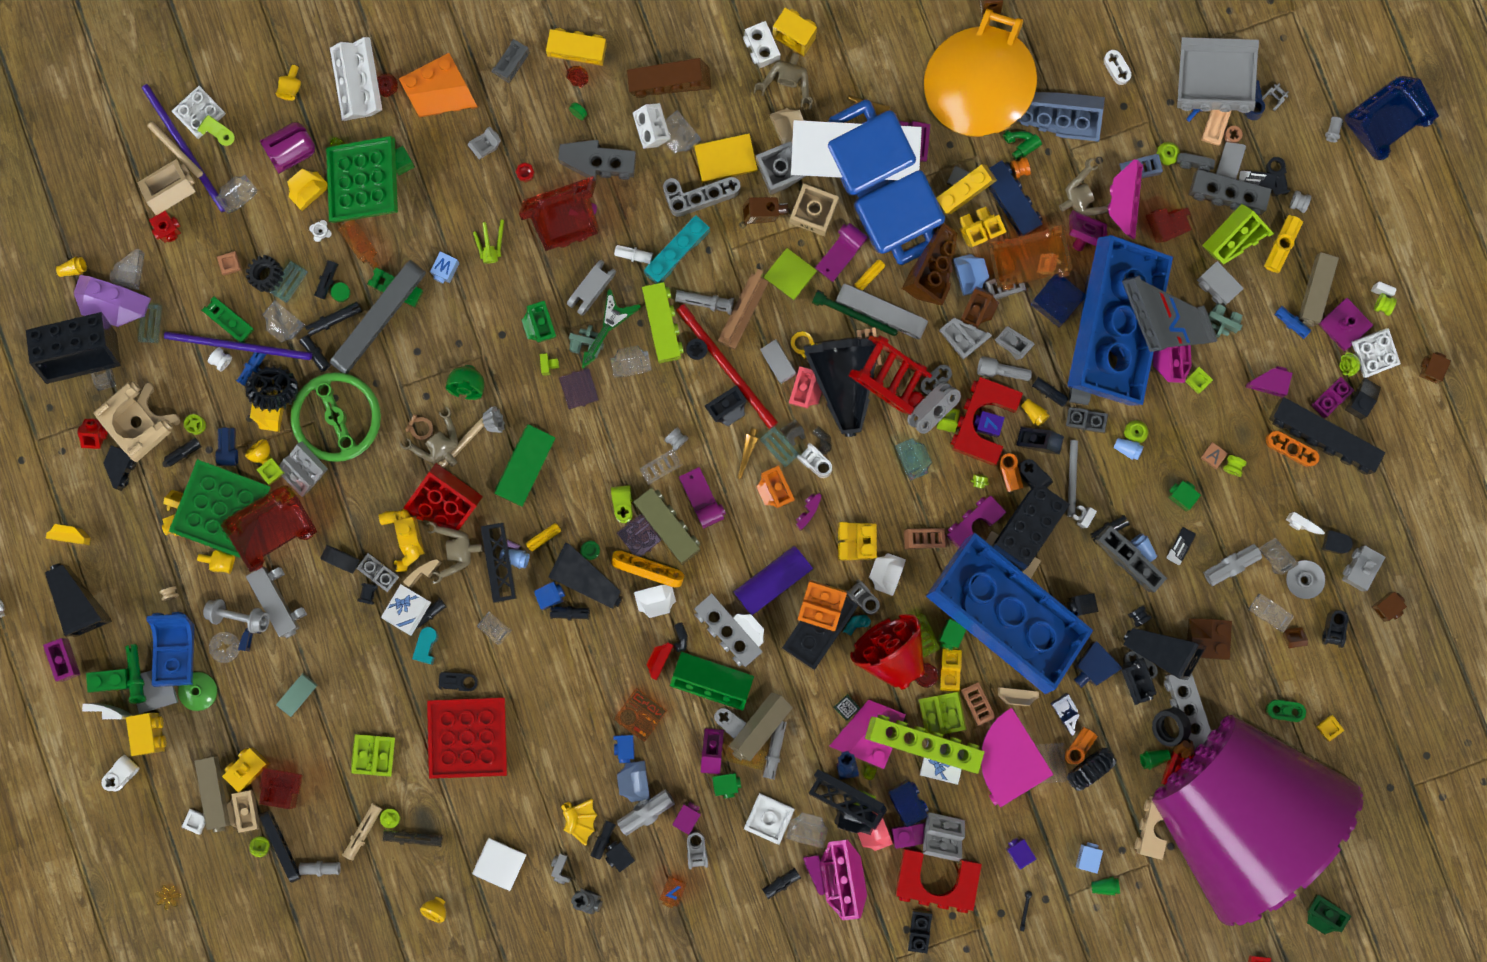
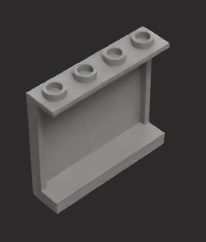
M1182 37L1177 108H1181L1184 111L1200 109L1201 111L1220 110L1221 112L1237 110L1242 113L1254 111L1259 40Z

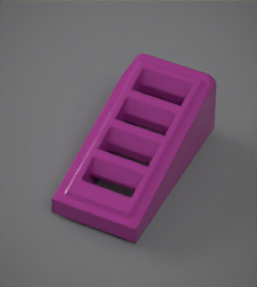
M819 855L803 856L819 895H824Z

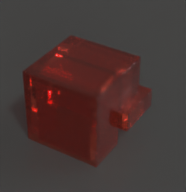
M1188 207L1177 208L1168 212L1167 208L1157 209L1145 215L1156 243L1166 242L1192 230L1186 217L1190 215Z
M263 768L259 804L284 809L296 808L303 774Z

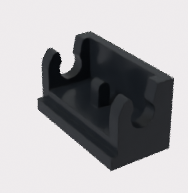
M1144 658L1124 663L1121 671L1134 705L1154 699L1153 696L1157 694Z

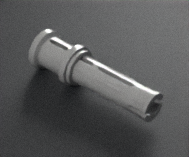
M677 290L675 302L710 308L713 312L718 310L731 315L734 298L725 299L720 298L718 295L711 297Z

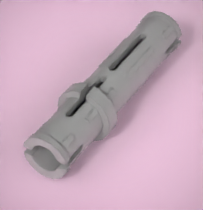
M782 721L771 736L768 755L765 756L766 764L763 774L765 778L775 780L777 766L781 760L779 757L787 722Z

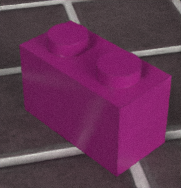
M60 638L43 645L55 682H63L81 675L69 639Z
M689 802V804L684 803L672 826L689 835L701 815V812L698 811L700 807L692 802Z

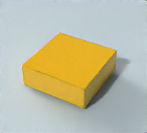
M1330 715L1316 726L1327 742H1330L1345 731L1333 715Z

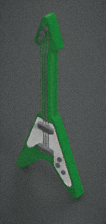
M608 290L603 327L588 352H584L582 368H585L595 360L594 355L608 332L640 310L641 306L639 304L619 308L616 305L612 290Z

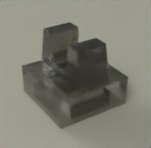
M796 420L780 429L782 435L792 446L796 445L795 437L799 436L802 440L806 438L804 429Z

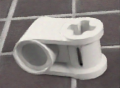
M809 443L807 445L808 448L801 455H798L797 459L818 477L827 478L832 473L831 462L815 446ZM826 464L829 470L826 473H821L818 470L819 465Z
M123 755L103 777L102 787L107 791H119L140 768L130 758ZM111 779H115V786H110L112 784Z

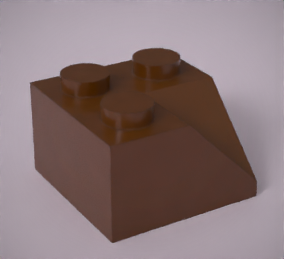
M1188 619L1187 641L1207 646L1201 658L1230 660L1232 621Z

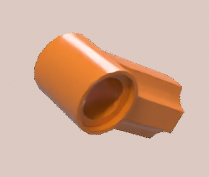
M1011 453L1002 455L998 461L1007 492L1023 488L1017 465V457ZM1005 457H1009L1013 461L1012 466L1009 468L1003 464Z
M1083 727L1071 746L1065 751V761L1069 764L1081 763L1098 736L1091 730ZM1072 750L1077 751L1079 754L1077 761H1073L1070 757Z

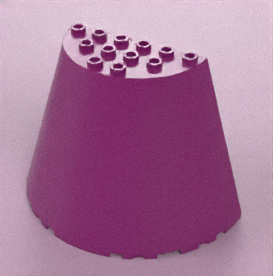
M1228 715L1221 721V725L1217 730L1209 733L1205 743L1195 748V756L1192 759H1185L1181 764V768L1168 777V782L1155 791L1152 801L1218 919L1228 926H1234V922L1241 926L1247 922L1251 923L1261 919V913L1266 910L1276 911L1282 907L1287 901L1297 896L1294 893L1296 889L1300 888V886L1305 889L1326 869L1341 851L1338 845L1342 839L1345 842L1348 841L1350 833L1357 824L1355 815L1357 810H1362L1364 800L1362 799L1363 792L1355 781L1233 715Z

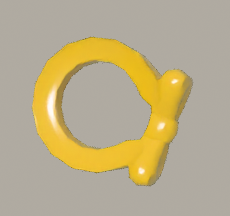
M797 332L791 338V347L794 352L801 354L804 359H807L804 354L805 351L796 348L795 341L797 338L804 336L809 339L811 345H815L809 333Z

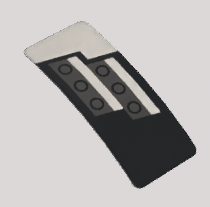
M1240 171L1239 180L1274 189L1276 174Z
M1182 527L1167 559L1180 565L1196 534Z

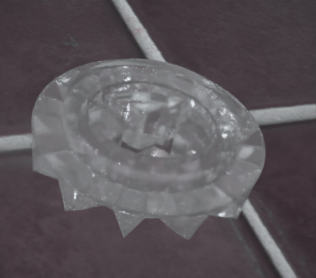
M220 632L212 637L209 643V653L214 660L220 663L231 662L239 654V640L232 633ZM222 642L232 645L226 649V653L223 650H217L222 646Z

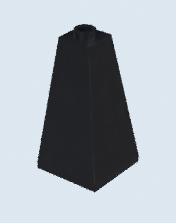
M565 542L549 578L612 609L615 606L619 607L623 596H621L622 592L570 544Z
M58 563L51 566L50 570L45 572L65 636L78 637L112 622L109 615L69 566Z
M1136 628L1127 631L1123 644L1182 680L1189 679L1207 647L1204 644Z

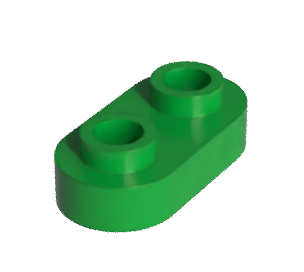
M1272 700L1266 706V713L1272 719L1300 722L1306 716V709L1301 703ZM1274 706L1278 707L1277 713L1273 712ZM1293 709H1296L1298 712L1296 716L1292 714Z

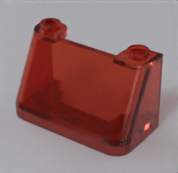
M287 485L273 490L221 523L223 531L250 573L263 567L265 562L264 556L297 537L300 540H308L318 532L297 495Z

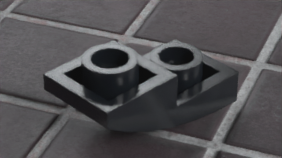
M913 909L908 951L927 954L932 911Z

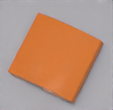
M809 580L797 620L835 631L847 591Z

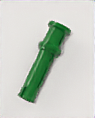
M131 644V648L129 645L125 647L129 674L127 687L130 692L128 702L139 704L147 700L143 690L145 682L141 678L138 645Z

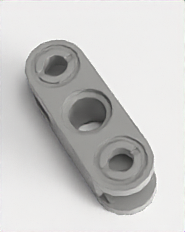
M602 260L597 262L567 302V305L572 308L581 298L584 302L577 311L581 316L589 310L616 274L614 269L607 274L601 269L604 261Z
M947 382L938 384L915 407L912 414L908 415V424L916 427L917 431L922 434L928 433L957 405L961 398L960 391L953 388Z

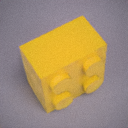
M784 8L773 25L772 36L804 57L816 39V24L810 19L805 20L800 17V14L794 9Z
M159 713L126 717L131 756L165 751L164 747H166L167 743L165 736L162 735L164 722Z

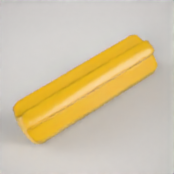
M878 259L855 283V288L863 291L885 268V264Z
M557 523L552 524L526 542V546L530 551H534L561 532L560 527Z

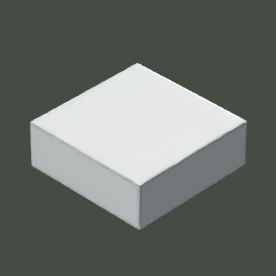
M1378 282L1373 285L1371 292L1379 295L1384 293L1390 298L1394 296L1396 288Z
M189 809L182 828L200 835L206 824L204 814Z

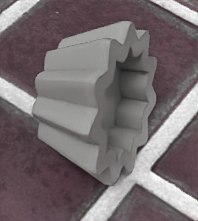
M496 406L489 408L483 413L484 427L489 432L502 433L505 422L503 421L500 409H497Z

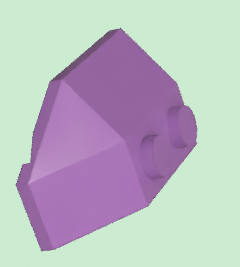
M84 275L79 276L73 292L81 315L86 316L102 312L108 322L116 327L144 317L151 298L127 288Z

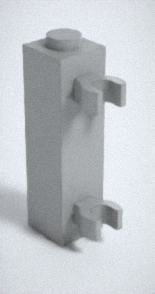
M261 567L247 575L246 579L265 613L269 614L270 621L278 636L286 637V639L296 634L295 630L300 628L296 620L306 616L307 613L302 607L291 613L274 580L285 575L282 568L278 567L269 573L267 568Z

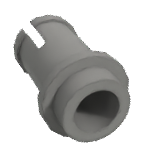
M1331 118L1329 130L1325 133L1327 141L1335 143L1340 139L1339 133L1343 123L1342 118Z

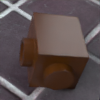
M1439 352L1425 356L1421 362V367L1423 368L1419 377L1435 384L1442 382L1451 360L1446 359V355Z
M1389 592L1371 607L1383 622H1386L1393 618L1396 620L1404 614L1403 610L1407 606L1404 604V598L1399 593Z

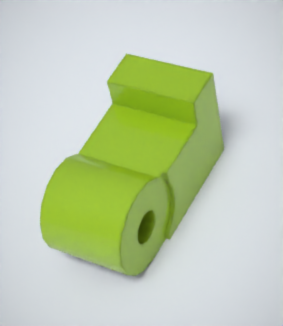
M208 114L197 128V131L203 135L208 131L224 146H229L234 142L232 131Z

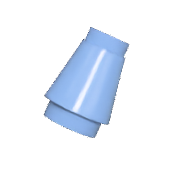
M1120 438L1117 439L1114 445V449H1117V451L1131 460H1138L1144 448L1139 442Z
M1141 533L1132 539L1131 543L1141 551V554L1149 562L1157 558L1148 536Z
M502 549L501 552H500V557H499L500 559H501V558L504 556V554H505V553H504V549ZM509 549L511 565L519 569L526 568L530 554L526 553L525 550Z

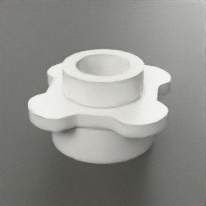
M325 220L312 224L309 228L316 242H320L325 237L329 238L332 234L328 230Z

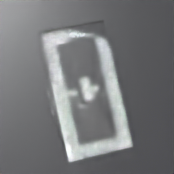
M488 612L477 625L497 645H501L512 631L491 612Z

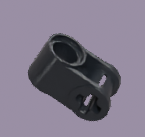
M1027 459L1019 463L1020 476L1030 488L1037 482L1046 488L1053 483L1050 476L1035 461ZM1029 465V466H1030L1029 471H1028V472H1025V471H1024V469L1026 468L1025 466Z
M1332 610L1327 614L1325 629L1322 635L1323 645L1328 643L1338 645L1339 648L1344 647L1349 621L1346 612ZM1336 614H1339L1341 616V621L1339 624H1336L1334 622V616Z

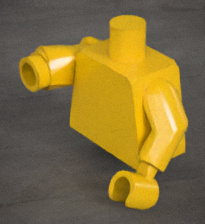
M402 509V511H385L382 514H378L380 524L382 526L394 523L399 547L405 556L402 560L394 561V565H397L395 572H406L408 566L417 560L419 555L425 554L418 521L416 518L411 517L405 509Z

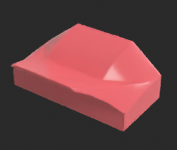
M799 366L789 404L807 409L809 406L819 403L822 391L811 369Z
M883 818L876 830L873 829L871 835L862 832L857 833L862 846L872 848L874 851L893 844Z

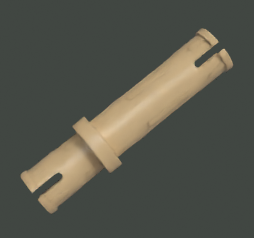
M373 803L371 804L354 836L351 835V841L342 854L344 857L351 861L354 860L360 847L364 846V840L377 817L383 810L381 807Z

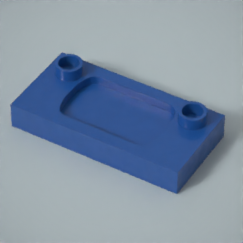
M976 533L963 541L926 595L928 599L1044 694L1057 688L1093 632L1088 625Z

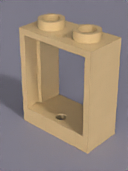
M177 159L137 182L146 203L155 215L160 214L196 192L193 187L195 182L190 176L188 168L185 164L181 165Z

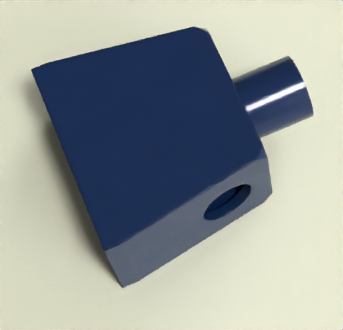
M1094 641L1075 666L1081 673L1074 679V682L1080 688L1087 682L1097 686L1121 670L1122 667L1097 641Z

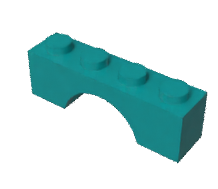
M695 215L644 269L645 275L655 284L664 282L680 260L691 249L698 246L710 233V227Z

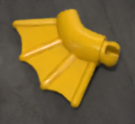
M589 799L576 806H572L571 802L568 801L561 806L566 820L563 830L572 834L586 846L588 837L595 832L593 823L597 813L593 810V799Z

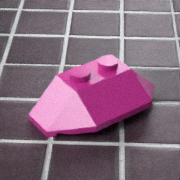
M1133 160L1113 178V184L1110 186L1111 203L1108 205L1110 217L1131 239H1136L1143 164L1138 160Z
M1191 345L1168 347L1160 351H1154L1153 366L1168 382L1185 383L1192 366Z
M848 839L831 841L828 843L827 849L820 861L826 901L840 915L839 917L842 920L860 919L867 898L861 856Z

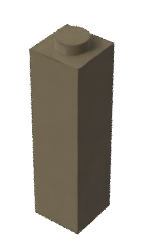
M1322 252L1315 257L1299 313V320L1306 326L1314 327V325L1316 326L1321 323L1339 257Z
M771 693L729 745L734 751L732 754L740 761L742 759L751 761L793 707L781 695Z
M216 756L195 760L206 829H213V833L225 831V826L230 825L219 758Z

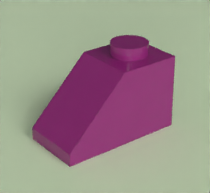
M1277 366L1247 383L1246 388L1284 397L1288 393L1292 373L1288 372L1287 368Z
M705 728L701 773L720 774L724 730Z
M926 822L892 827L894 847L897 849L923 844Z

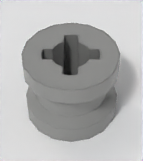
M1296 190L1289 208H1296L1300 212L1305 213L1311 201V195H1303L1300 191Z
M677 427L664 441L670 443L672 449L677 451L688 440V437L682 435Z

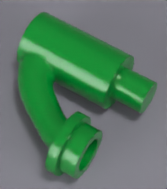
M1006 130L1003 134V138L1008 144L1014 143L1015 138L1026 139L1012 153L1015 160L1021 156L1026 157L1042 145L1040 138L1030 132H1010Z

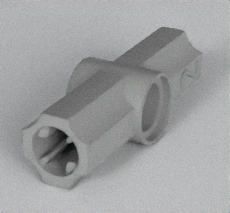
M1252 544L1238 553L1227 556L1219 564L1214 565L1203 573L1207 582L1214 586L1228 577L1231 578L1241 573L1247 566L1259 561L1262 555L1259 548Z
M665 789L650 800L645 799L637 803L633 811L617 820V824L623 834L627 836L643 825L648 826L655 822L658 815L675 805V802L670 793Z

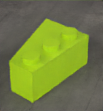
M1241 204L1202 246L1213 258L1225 264L1242 254L1244 249L1251 245H1257L1259 240L1266 236L1270 237L1274 233L1253 210Z

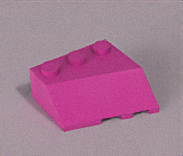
M868 700L829 746L842 752L849 751L856 758L884 769L892 747L865 739L871 716L878 717V714L890 717L889 721L896 723V720L904 721L906 714ZM888 727L886 730L887 737H890L893 733V730L891 727Z

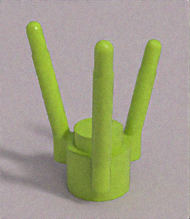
M503 219L500 220L496 250L495 246H490L486 222H483L486 247L482 249L477 232H473L480 253V259H483V263L498 262V257H501Z

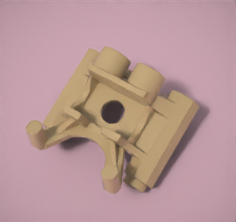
M132 381L131 383H126L94 411V415L121 449L133 461L138 462L171 433L173 428L171 423L174 425L180 424V417L177 414L155 415L148 406L150 394L154 392L153 385L151 383L145 384L140 394V386ZM135 416L140 417L142 420L141 425L137 428L131 425V420Z

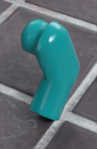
M867 615L853 616L843 632L851 636L856 628L868 627L871 624V620Z

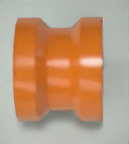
M1026 157L1021 158L1019 161H1010L1012 174L1015 179H1019L1022 175H1031L1030 165Z

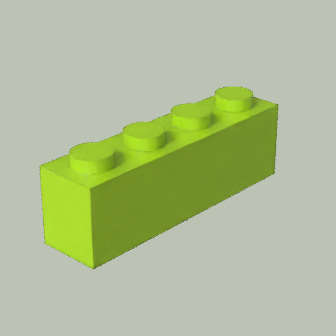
M664 282L642 287L659 364L681 359L680 354L684 353L682 342H677L676 335H680L678 324H673L672 317L675 316L673 305L669 306L668 298H671L669 287H665Z

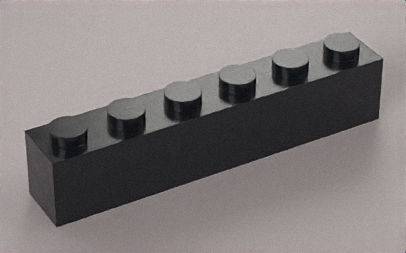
M1285 397L1279 399L1269 417V420L1273 421L1272 424L1280 429L1286 428L1292 436L1306 439L1307 444L1313 447L1319 446L1324 449L1323 452L1327 455H1335L1341 458L1340 461L1349 466L1351 464L1354 465L1360 473L1365 475L1376 472L1386 453Z

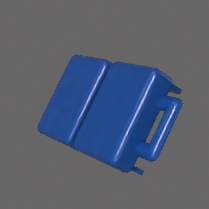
M865 99L829 118L828 122L845 123L864 113L867 121L829 141L828 148L842 175L840 179L846 192L849 195L857 194L859 198L855 201L854 208L875 251L879 254L891 251L896 262L899 265H904L921 256L935 234L933 229L945 222V215L923 171H915L899 180H884L914 165L916 156L901 128L896 114L888 110L877 115L871 101ZM923 234L926 241L904 252L901 245Z

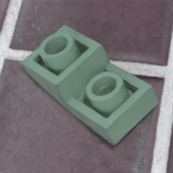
M302 673L276 706L291 717L317 687V684Z

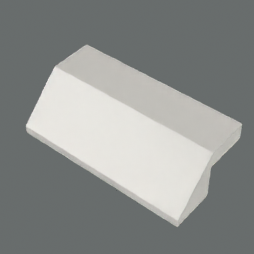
M363 37L354 43L340 42L331 47L330 52L342 120L369 117L382 111L370 38Z

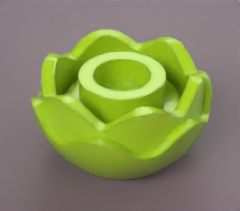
M1165 142L1159 145L1156 154H1159L1163 165H1171L1177 162L1180 150L1176 144Z
M1346 353L1341 356L1339 367L1343 371V375L1351 377L1359 371L1360 360L1355 354Z
M1134 420L1126 425L1124 435L1130 441L1142 443L1147 439L1148 428L1144 422Z

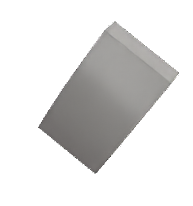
M776 339L760 349L781 384L797 374Z
M369 553L365 555L356 567L357 570L386 592L390 590L399 578L397 574Z

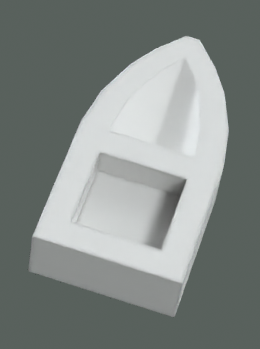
M1296 512L1289 513L1286 518L1290 522L1289 525L1296 530L1305 529L1312 533L1325 534L1322 529Z

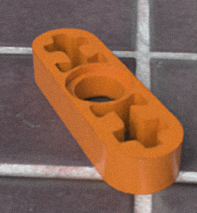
M1273 431L1266 437L1268 447L1305 467L1314 466L1319 461V454L1316 450L1280 431ZM1277 435L1278 441L1283 443L1285 442V440H1287V442L1284 444V446L1280 443H1276L1274 445L1273 439H1271V437H1275ZM1289 444L1297 446L1296 454L1288 452ZM1301 452L1305 455L1312 454L1311 458L1314 459V461H1310L1308 463L1307 457L1302 455L1300 456V458H1298V456L1301 454Z

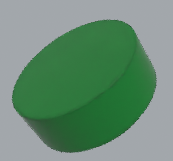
M573 102L569 107L570 112L579 120H584L587 116V111L580 104Z
M336 283L331 288V296L337 302H345L350 298L351 290L345 283Z
M586 541L581 546V554L587 560H594L600 554V547L594 541Z

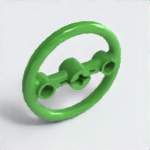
M327 373L310 380L298 392L291 409V427L298 443L303 442L317 458L325 461H346L362 454L373 443L380 427V406L374 392L360 379L345 373ZM333 381L346 382L357 387L363 392L370 403L372 411L371 426L368 434L359 445H356L355 440L350 437L345 425L347 421L346 413L338 408L333 397L334 390L331 387V382ZM326 386L329 387L328 394L321 395V389ZM314 389L325 405L326 422L334 427L338 436L340 453H328L317 449L305 438L302 432L300 410L305 398ZM334 412L340 415L337 417V422L332 419L334 418ZM345 439L351 440V445L348 448H344L342 445Z

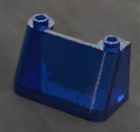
M1400 76L1349 112L1344 117V120L1371 156L1376 160H1384L1391 152L1389 145L1415 126H1430L1439 115L1421 79Z

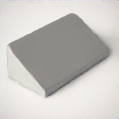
M1226 142L1216 174L1236 179L1246 145Z

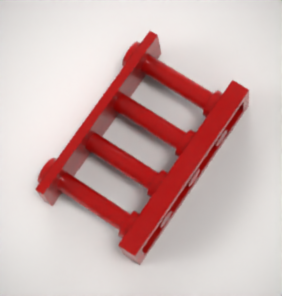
M881 335L878 337L869 336L868 339L875 343L876 346L864 368L860 369V371L852 369L849 377L899 412L911 415L915 408L908 404V399L920 377L931 378L932 374L926 371V366L920 363L916 364L890 345L887 338ZM883 349L889 355L877 377L872 379L870 371ZM896 358L901 362V365L889 388H885L883 380ZM910 368L914 371V374L902 396L898 397L896 396V389L906 370Z

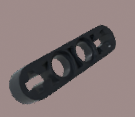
M270 810L261 813L260 819L287 878L291 883L301 879L299 869L274 815Z

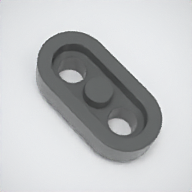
M1187 153L1178 154L1177 163L1180 164L1181 168L1190 169L1193 167L1206 172L1214 169V159Z

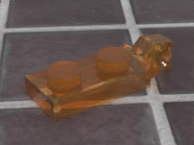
M350 220L338 228L363 264L368 261L373 270L379 266V263L374 258L377 255L376 249L355 220Z

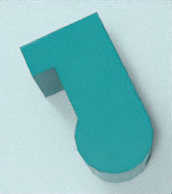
M426 627L421 630L412 657L413 660L433 665L435 657H431L430 654L433 644L437 642L439 637L436 629Z

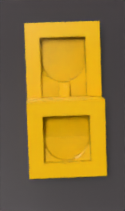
M942 649L941 691L959 692L962 650L949 651Z

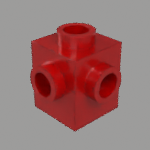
M166 210L149 219L154 228L151 231L157 240L161 239L164 243L172 242L181 234L179 230L180 223L175 216L171 217Z
M84 419L82 425L79 426L78 437L81 448L100 449L104 439H107L108 432L98 419Z

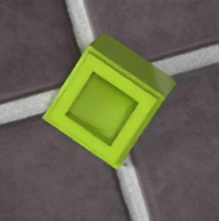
M954 408L950 410L937 423V429L954 433L958 425L960 410Z

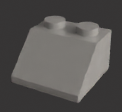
M791 141L756 155V163L770 195L787 189L806 177L803 175H791Z

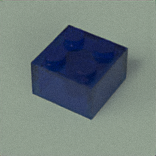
M1057 271L1032 300L1030 305L1060 328L1083 301L1086 294Z
M905 780L886 790L906 827L928 817L926 812L929 809L924 800H919L917 794L920 792L915 783Z

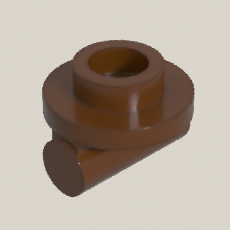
M1188 739L1175 746L1173 750L1176 754L1180 753L1182 758L1187 759L1193 755L1195 746L1193 741Z

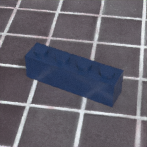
M1001 160L989 169L997 181L990 185L988 189L1020 239L1039 229L1043 224L1041 222L1043 219L1039 212H1035L1032 208L1031 199L1021 191L1022 186L1017 179L1014 180L1011 175L1012 170L1007 163L1004 164Z

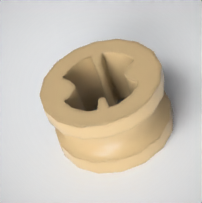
M176 586L159 591L163 595L162 601L179 596L175 592Z

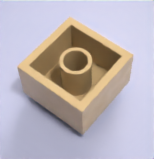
M803 183L789 223L825 237L839 197Z

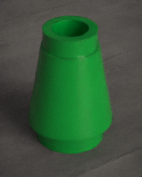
M1167 749L1144 751V753L1140 754L1142 767L1149 770L1171 759Z
M1112 876L1091 882L1092 893L1112 896L1120 894L1119 878Z

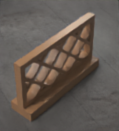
M758 269L755 275L751 273L718 339V342L734 350L769 281L763 279L762 270Z

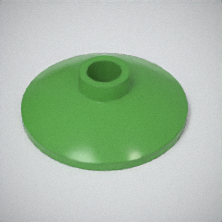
M194 672L193 685H179V699L190 710H205L214 703L217 697V685L208 674ZM195 688L199 689L198 695H194L193 690Z

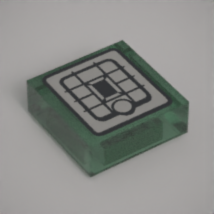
M848 694L833 707L846 722L860 709Z

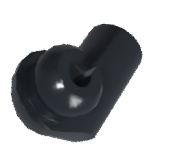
M680 622L674 625L679 638V642L674 643L676 652L685 651L688 642L687 632L683 623Z

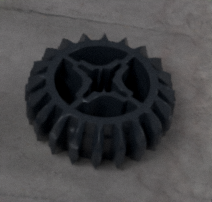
M274 365L272 368L265 366L263 370L258 368L257 372H252L251 377H248L245 385L246 397L255 409L260 407L262 412L265 409H268L269 413L274 409L278 412L279 408L286 409V405L291 406L292 401L296 400L298 383L293 373H290L288 369L283 370L282 366L276 368Z
M1108 748L1095 751L1068 773L1067 779L1069 784L1077 791L1089 787L1115 766L1117 760L1114 754Z

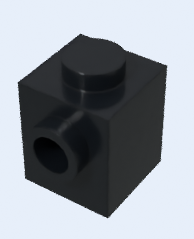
M614 841L607 847L609 851L606 852L607 858L605 859L611 868L615 866L619 873L636 860L623 841L619 843Z

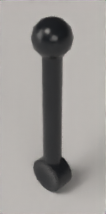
M1031 891L1025 892L1026 901L1020 924V931L1022 932L1025 929L1029 900L1032 897Z

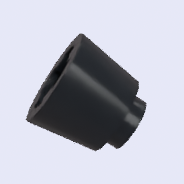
M693 339L687 344L686 352L690 358L700 360L707 354V345L701 339Z

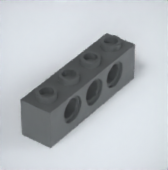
M1198 169L1194 173L1189 195L1198 201L1208 200L1217 206H1230L1232 210H1236L1243 204L1259 216L1267 209L1272 189ZM1207 186H1213L1215 193L1209 192ZM1230 190L1233 193V198H1229L1225 191ZM1244 195L1250 196L1252 202H1246L1244 200Z

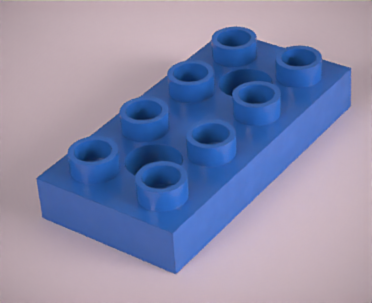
M1112 235L1098 237L1068 379V387L1129 406L1143 405L1154 352L1149 351L1122 281L1125 276L1126 279L1140 276L1142 281L1166 292L1173 260L1172 256ZM1110 350L1117 357V364L1114 369L1110 366L1108 360Z

